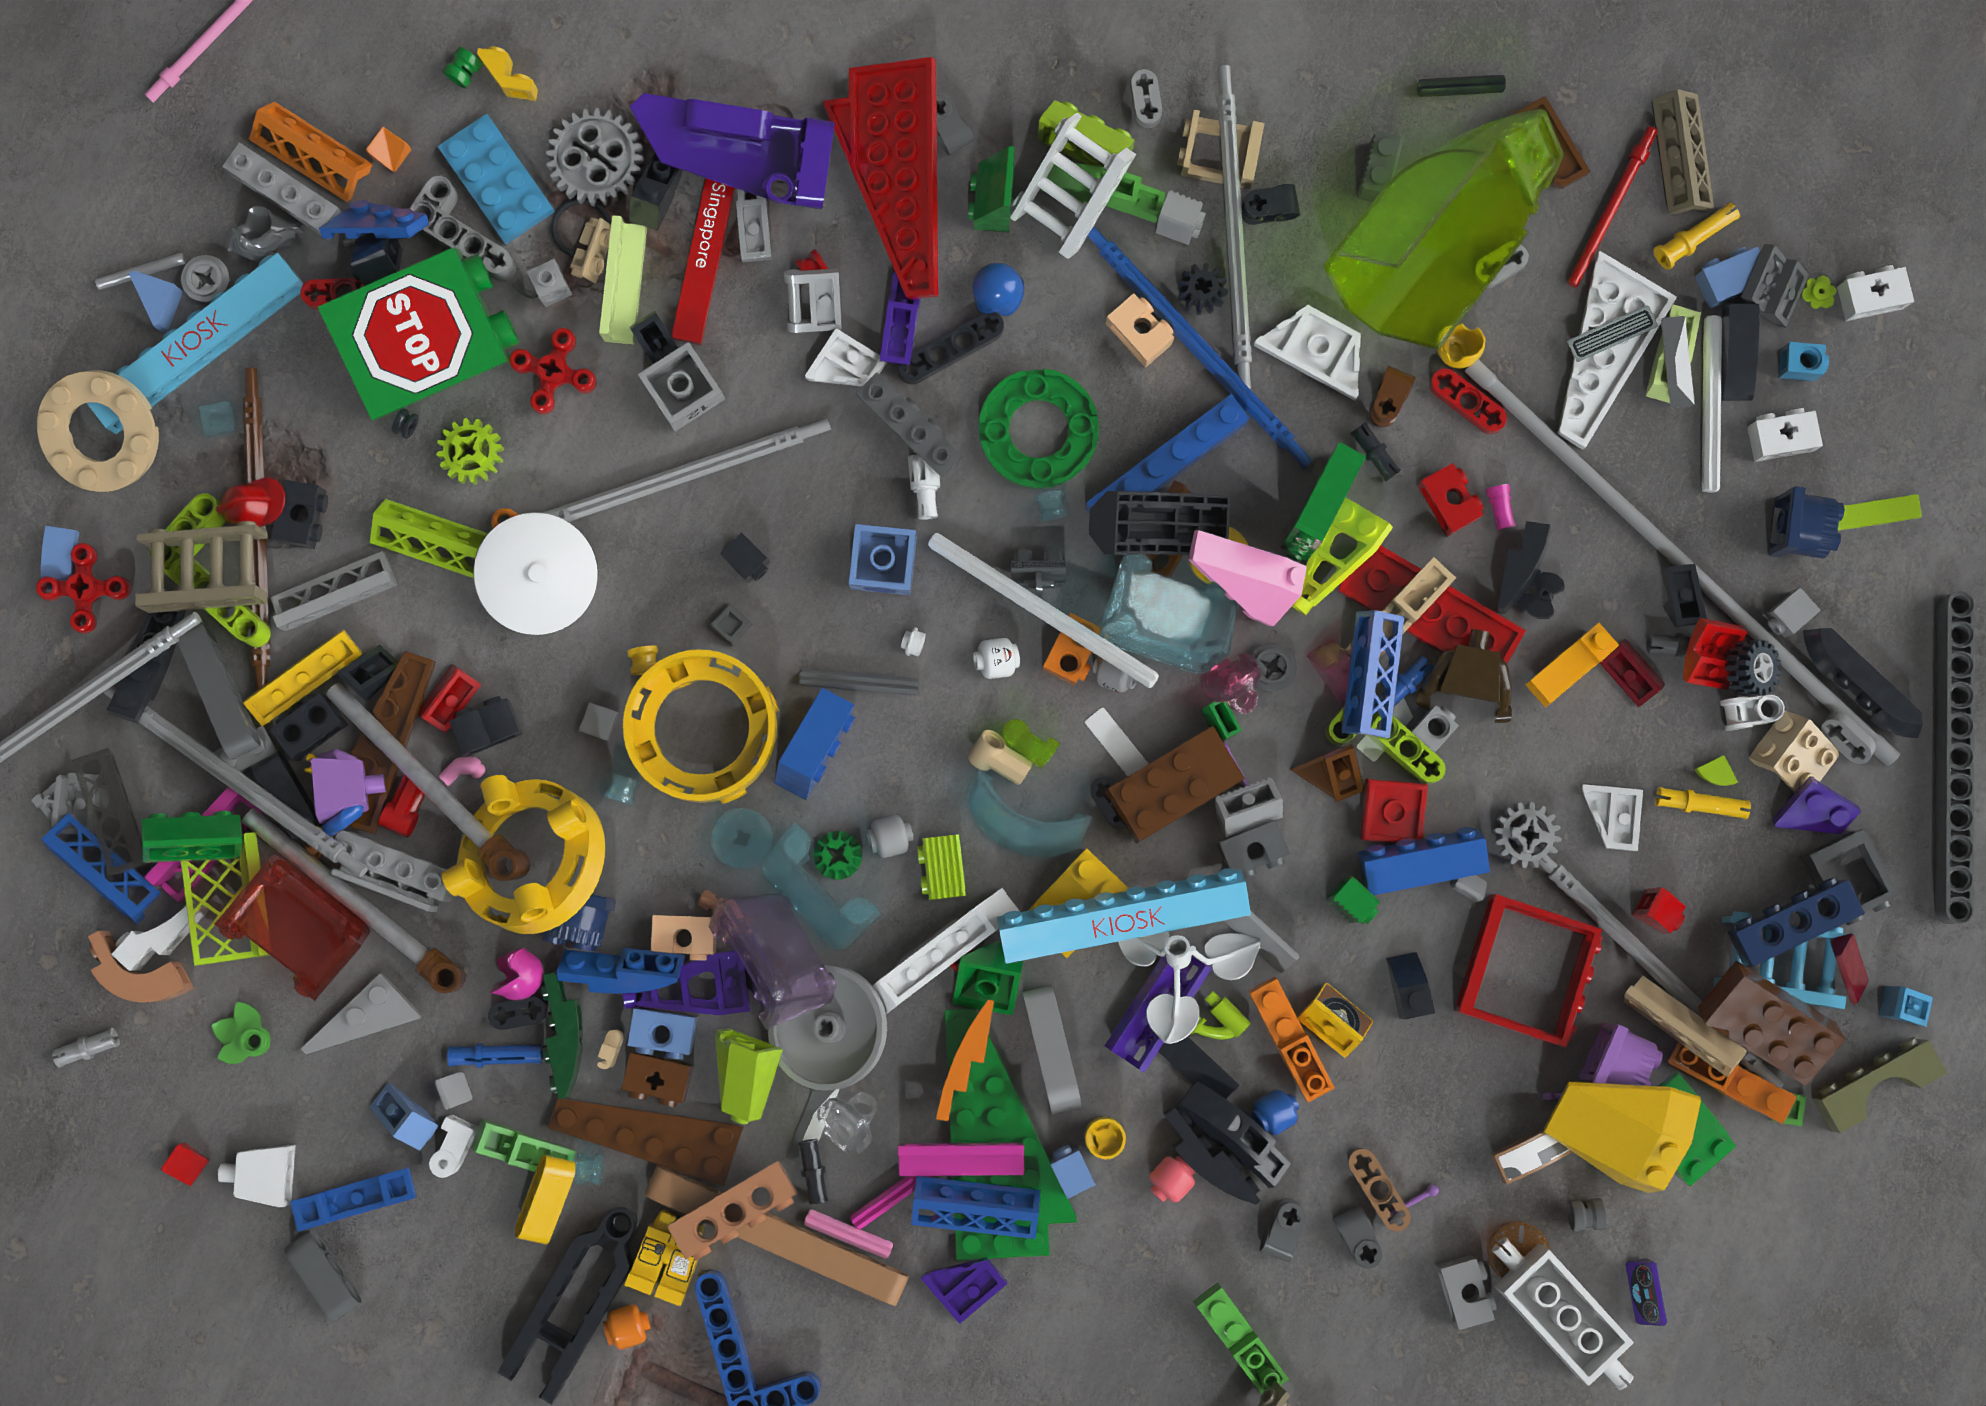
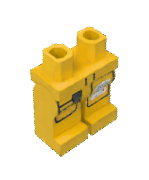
M662 1209L655 1222L648 1226L638 1255L624 1285L651 1295L657 1286L665 1264L666 1268L654 1297L681 1306L685 1301L698 1260L695 1261L693 1256L685 1260L667 1227L676 1221L678 1215L669 1210ZM700 1223L699 1232L703 1236L705 1224Z

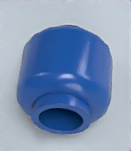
M1275 1089L1255 1101L1251 1117L1269 1135L1277 1136L1297 1122L1299 1105L1293 1095L1285 1094L1283 1091Z

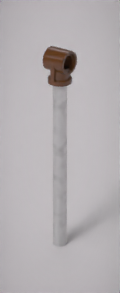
M340 683L333 685L327 691L326 696L480 849L477 855L488 865L489 872L493 878L498 881L521 879L527 875L530 869V860L524 851L515 849L501 834L493 836ZM508 858L512 861L513 865L511 872L508 871L506 866Z
M251 809L242 819L244 825L253 832H256L260 838L416 963L415 972L428 981L435 991L439 993H452L463 987L466 982V973L461 965L450 960L436 947L429 951L341 878L332 875L331 870L256 809ZM446 969L451 970L454 974V981L450 986L444 985L441 980V975Z

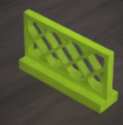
M256 832L243 833L241 858L235 859L231 865L223 859H216L227 867V870L217 882L202 872L210 860H205L199 869L188 861H181L194 966L270 956L272 951ZM238 860L240 864V871L233 867ZM188 867L195 871V874L191 877V879L189 877ZM230 870L241 877L242 886L235 895L220 885ZM198 874L214 885L203 899L191 892L190 884ZM216 888L232 898L221 912L205 902ZM242 890L244 895V902L237 898L238 895L242 892ZM192 898L199 902L195 909L193 908ZM234 901L243 906L246 911V917L239 925L223 915ZM202 905L217 915L207 930L195 923L194 915ZM220 918L235 928V931L225 943L209 933ZM246 921L248 926V932L241 928ZM196 928L204 933L199 940L197 939ZM239 931L249 938L251 951L237 953L227 945ZM206 936L222 946L214 957L200 959L198 945ZM224 949L231 953L229 955L219 956Z

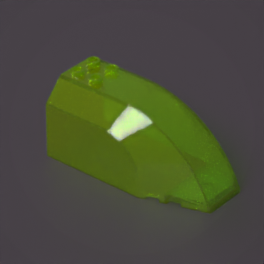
M1539 109L1518 113L1473 128L1435 148L1395 175L1323 265L1344 308L1378 335L1439 350L1524 241L1528 232L1524 227L1530 215H1536L1540 207L1537 201L1542 189L1549 188L1564 156L1546 110Z

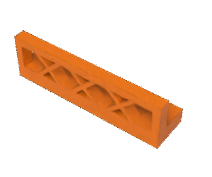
M275 101L258 109L249 137L250 141L344 201L352 200L357 181L370 174L371 162ZM263 126L270 129L274 141L270 142L260 135ZM284 142L293 144L299 156L294 157L289 154ZM313 157L318 160L323 172L319 173L314 170L309 158ZM335 173L348 179L345 189L337 184L334 177Z

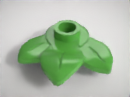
M236 1003L234 1018L223 1019L212 1024L214 1034L224 1044L218 1059L225 1063H241L248 1056L256 1057L263 1055L270 1047L271 1037L269 1032L261 1026L259 1012L247 1003ZM254 1035L260 1038V1044L257 1047L253 1046L251 1042Z

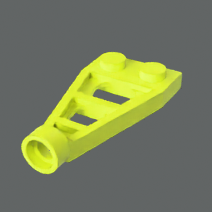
M1345 497L1323 542L1308 559L1301 596L1291 607L1306 616L1313 606L1315 607L1376 552L1392 530V525ZM1339 533H1344L1357 541L1356 549L1344 559H1337L1330 554V547L1335 536ZM1327 561L1336 567V571L1325 583L1319 584L1313 579V576L1320 563Z

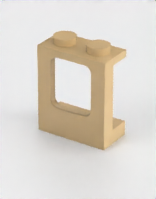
M1194 110L1192 120L1186 119L1182 136L1187 137L1188 141L1186 148L1180 147L1177 165L1183 166L1181 176L1224 184L1223 170L1193 165L1190 161L1197 133L1221 137L1219 120L1199 117L1200 111ZM1253 121L1251 127L1236 124L1241 188L1251 189L1265 123Z

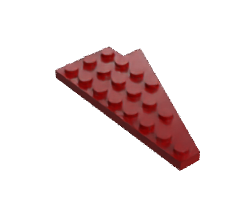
M933 57L849 68V97L823 100V105L830 121L835 122L834 131L905 296L909 299L939 297L936 60Z

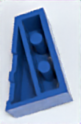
M822 688L779 760L774 784L807 800L815 783H819L827 769L825 765L829 757L834 758L841 745L839 738L842 733H848L856 718L852 716L855 704Z

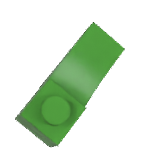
M481 1118L471 1145L475 1153L502 1160L509 1165L533 1172L536 1171L543 1155L573 1161L576 1153L572 1148Z

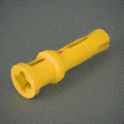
M1728 202L1688 231H1678L1674 234L1672 240L1664 245L1654 247L1653 252L1657 262L1666 270L1673 268L1674 262L1683 256L1692 255L1697 245L1739 219L1740 213L1738 209L1726 215L1735 207L1733 203Z

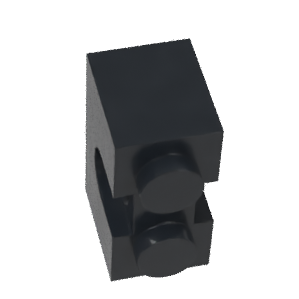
M282 480V487L285 492V505L282 513L274 521L271 539L279 544L315 549L316 542H320L323 532L322 525L318 524L320 512L325 513L328 507L326 490L319 485ZM303 509H308L307 519L303 522H298V513Z

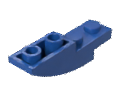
M623 948L621 956L565 949L557 970L558 981L588 984L589 992L595 993L643 992L666 987L678 982L685 958L683 954Z

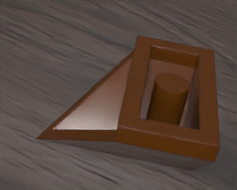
M1352 744L1290 769L1334 798L1336 802L1364 791Z

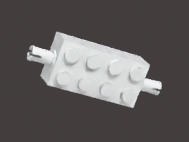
M1507 1237L1499 1240L1498 1242L1506 1252L1497 1244L1493 1246L1492 1252L1510 1270L1494 1287L1582 1382L1589 1386L1604 1372L1618 1390L1626 1388L1627 1385L1619 1375L1628 1383H1631L1634 1377L1617 1358L1634 1343L1549 1249L1538 1243L1523 1257Z

